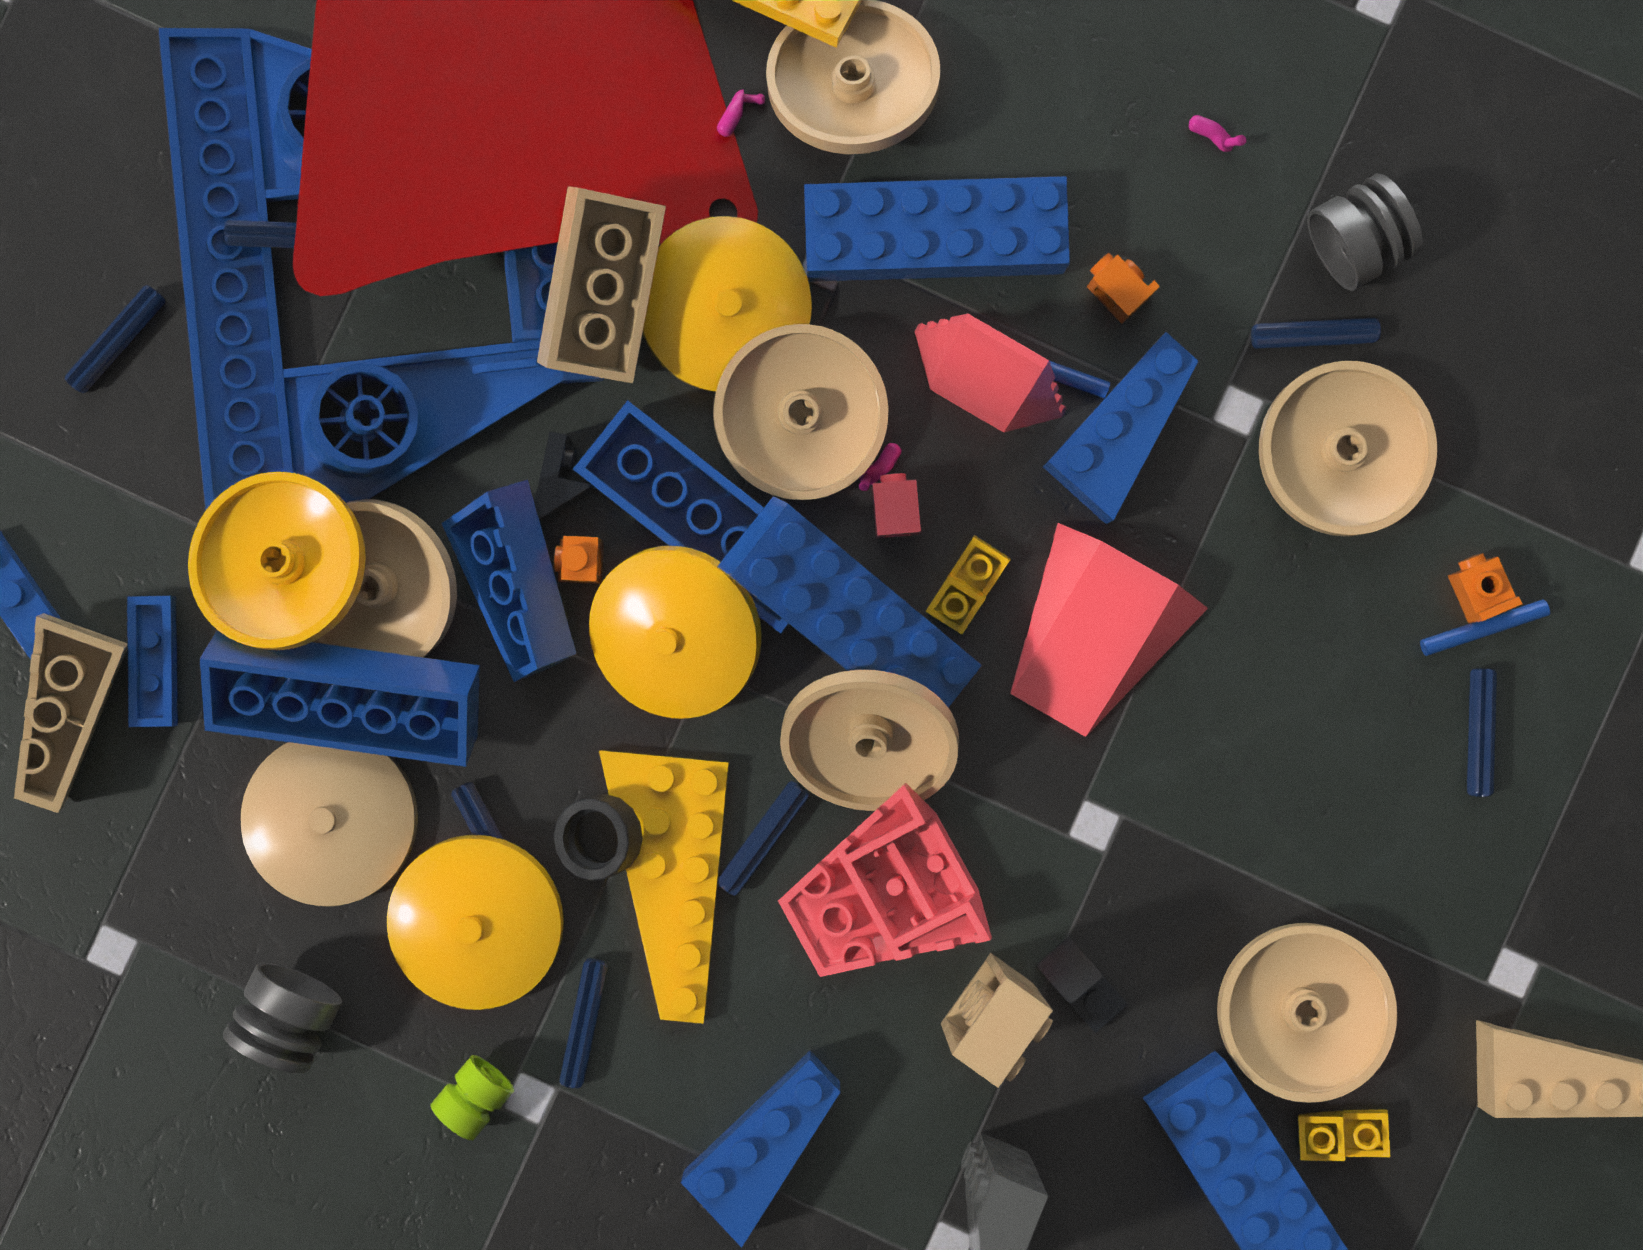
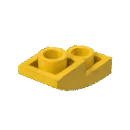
M974 535L926 612L958 633L963 634L985 601L991 588L1009 563L1010 557Z
M1344 1110L1298 1115L1300 1160L1345 1161V1157H1390L1388 1110Z

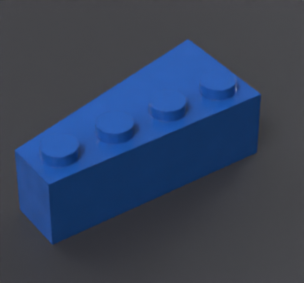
M1165 332L1048 460L1043 468L1105 524L1113 521L1193 373L1198 360Z
M528 480L488 491L441 523L514 682L549 669L577 654Z
M811 1050L683 1172L681 1184L741 1248L840 1094V1081Z

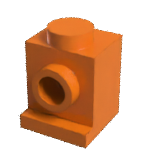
M1107 253L1091 268L1090 272L1094 277L1087 286L1121 324L1139 309L1160 287L1155 280L1147 286L1143 282L1145 278L1143 272L1133 261L1129 259L1124 261L1119 255L1114 258L1110 253Z
M563 536V539H560V546L555 548L554 568L555 572H558V582L601 584L604 541L599 537Z
M1483 553L1474 555L1458 563L1461 570L1448 575L1468 623L1482 622L1522 605L1520 597L1516 596L1499 557L1486 559ZM1485 577L1491 589L1489 593H1486L1481 586L1482 580Z

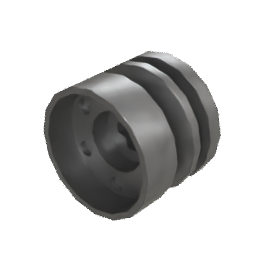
M1376 173L1367 178L1362 185L1357 184L1347 191V199L1335 196L1308 213L1307 225L1315 250L1325 268L1344 289L1354 291L1380 276L1383 266L1393 269L1401 264L1403 259L1409 260L1422 251L1423 237L1421 227L1412 206L1399 187L1383 174Z
M262 962L256 964L244 989V996L253 1005L241 1004L235 1007L233 1012L235 1020L228 1022L223 1032V1038L239 1053L260 1064L276 1070L303 1074L310 1070L314 1062L312 1053L319 1051L322 1045L321 1039L314 1031L330 1029L342 1004V999L333 989L304 973L273 963Z

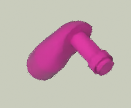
M744 89L736 92L717 125V131L722 136H731L742 117L743 102L762 105L765 101V95L744 94Z
M1195 115L1189 121L1188 127L1190 131L1209 138L1223 152H1229L1233 149V146H1242L1246 143L1245 136L1237 135L1232 138L1220 124L1208 118Z
M888 443L878 460L871 464L866 472L859 477V488L862 491H867L870 485L880 480V476L890 472L901 455L900 446L895 443Z

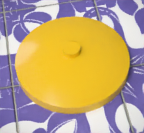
M718 216L695 221L674 232L658 247L642 332L653 355L671 374L691 386L716 392L718 382L727 364L750 340L777 327L793 324H810L812 301L807 275L790 246L781 237L763 225L747 219L730 216Z
M261 473L230 486L204 512L194 531L189 550L188 573L190 586L203 615L225 636L239 643L259 649H293L309 644L324 636L348 613L363 581L366 560L365 544L355 515L344 500L333 490L309 477L296 473Z
M658 546L640 551L627 558L606 576L592 602L589 618V635L599 668L613 688L626 700L658 716L677 719L694 718L722 708L748 683L758 663L761 650V625L754 601L744 587L717 567L720 564L719 560L704 552L682 546Z
M458 836L428 848L402 873L393 889L388 905V939L393 955L401 970L426 995L456 1008L471 1010L491 1009L511 1003L527 994L548 972L559 951L563 935L564 917L562 904L557 888L548 872L524 849L511 842L492 836Z

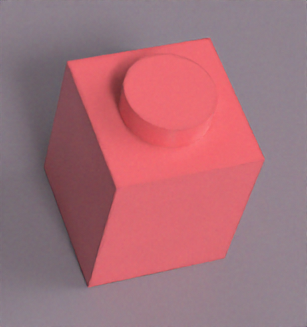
M905 473L880 476L881 483H873L872 485L876 539L919 535L921 533L917 481L906 480Z

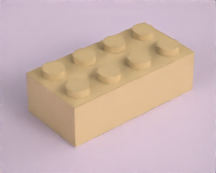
M568 186L537 363L549 369L633 383L666 206Z
M990 953L945 1016L941 1026L952 1055L999 1088L1004 1079L1012 1081L1019 1073L1026 1060L1022 1054L1030 1042L1033 1040L1038 1043L1046 1035L1053 1022L1049 1018L1053 1010L1030 980Z

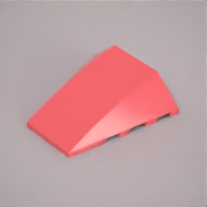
M972 315L954 316L949 321L947 319H940L938 324L934 321L928 322L927 325L921 323L914 332L929 389L998 430L1008 432L1063 417L1066 412V407L1061 404L1063 402L1062 396L1057 394L1058 384L1053 382L1055 376L1049 360Z
M1057 523L1051 551L1046 562L1041 587L1034 605L1032 619L1010 694L1086 737L1208 608L1175 582L1103 541Z
M907 783L899 788L778 900L820 977L874 966L876 963L883 961L902 960L920 953L934 950L939 952L953 949L962 944L971 942L981 943L992 939L977 885L937 813Z

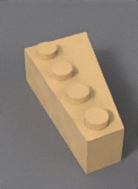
M42 613L36 616L33 654L31 655V673L28 697L25 704L24 730L20 745L14 798L59 813L67 801L128 649V643Z
M1476 1020L1478 1107L1494 1118L1643 1117V1060Z

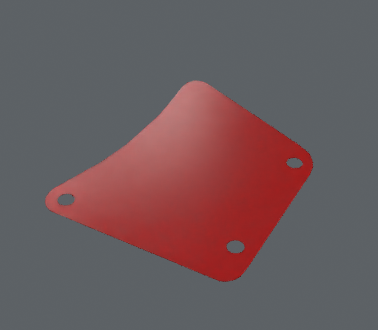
M317 0L293 255L294 275L298 284L305 291L319 296L337 295L443 261L558 243L568 186L666 206L659 244H662L669 236L682 227L698 220L711 218L709 214L710 205L717 199L725 198L730 200L737 209V218L757 223L758 208L735 134L733 132L731 136L725 137L717 131V125L726 111V105L693 0Z

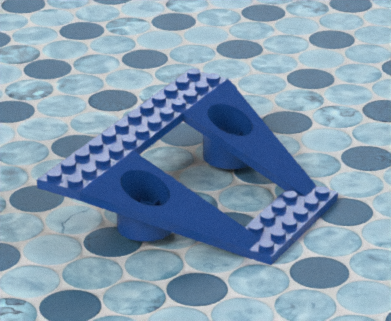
M159 28L205 511L230 486L248 477L268 472H289L309 477L333 490L345 503L353 500L371 499L560 383L596 382L605 379L549 369L537 363L558 243L503 251L513 343L283 369L271 247L228 246L224 240V225L228 220L268 221L266 203L299 199L304 138L294 127L292 121L305 120L306 110L289 109L301 97L307 100L312 49L252 29ZM355 386L356 399L349 403L335 392L346 387ZM362 387H371L382 394L377 399L373 396L363 395ZM387 396L397 407L399 414L384 415L385 411L381 401ZM329 397L342 408L339 417L319 418L320 403ZM357 414L366 416L369 421L368 426H363L361 420L354 419V416ZM383 422H402L398 444L381 431ZM339 425L341 432L345 436L333 447L324 436L321 426ZM377 437L392 450L386 456L369 460L368 442ZM348 439L361 443L362 459L351 458L338 450Z

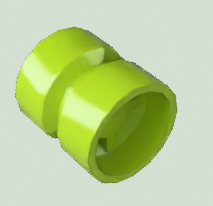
M471 1055L455 1074L457 1084H447L430 1104L434 1114L445 1126L460 1137L472 1141L491 1120L488 1111L499 1110L515 1091L513 1085L502 1072L485 1059L476 1055Z

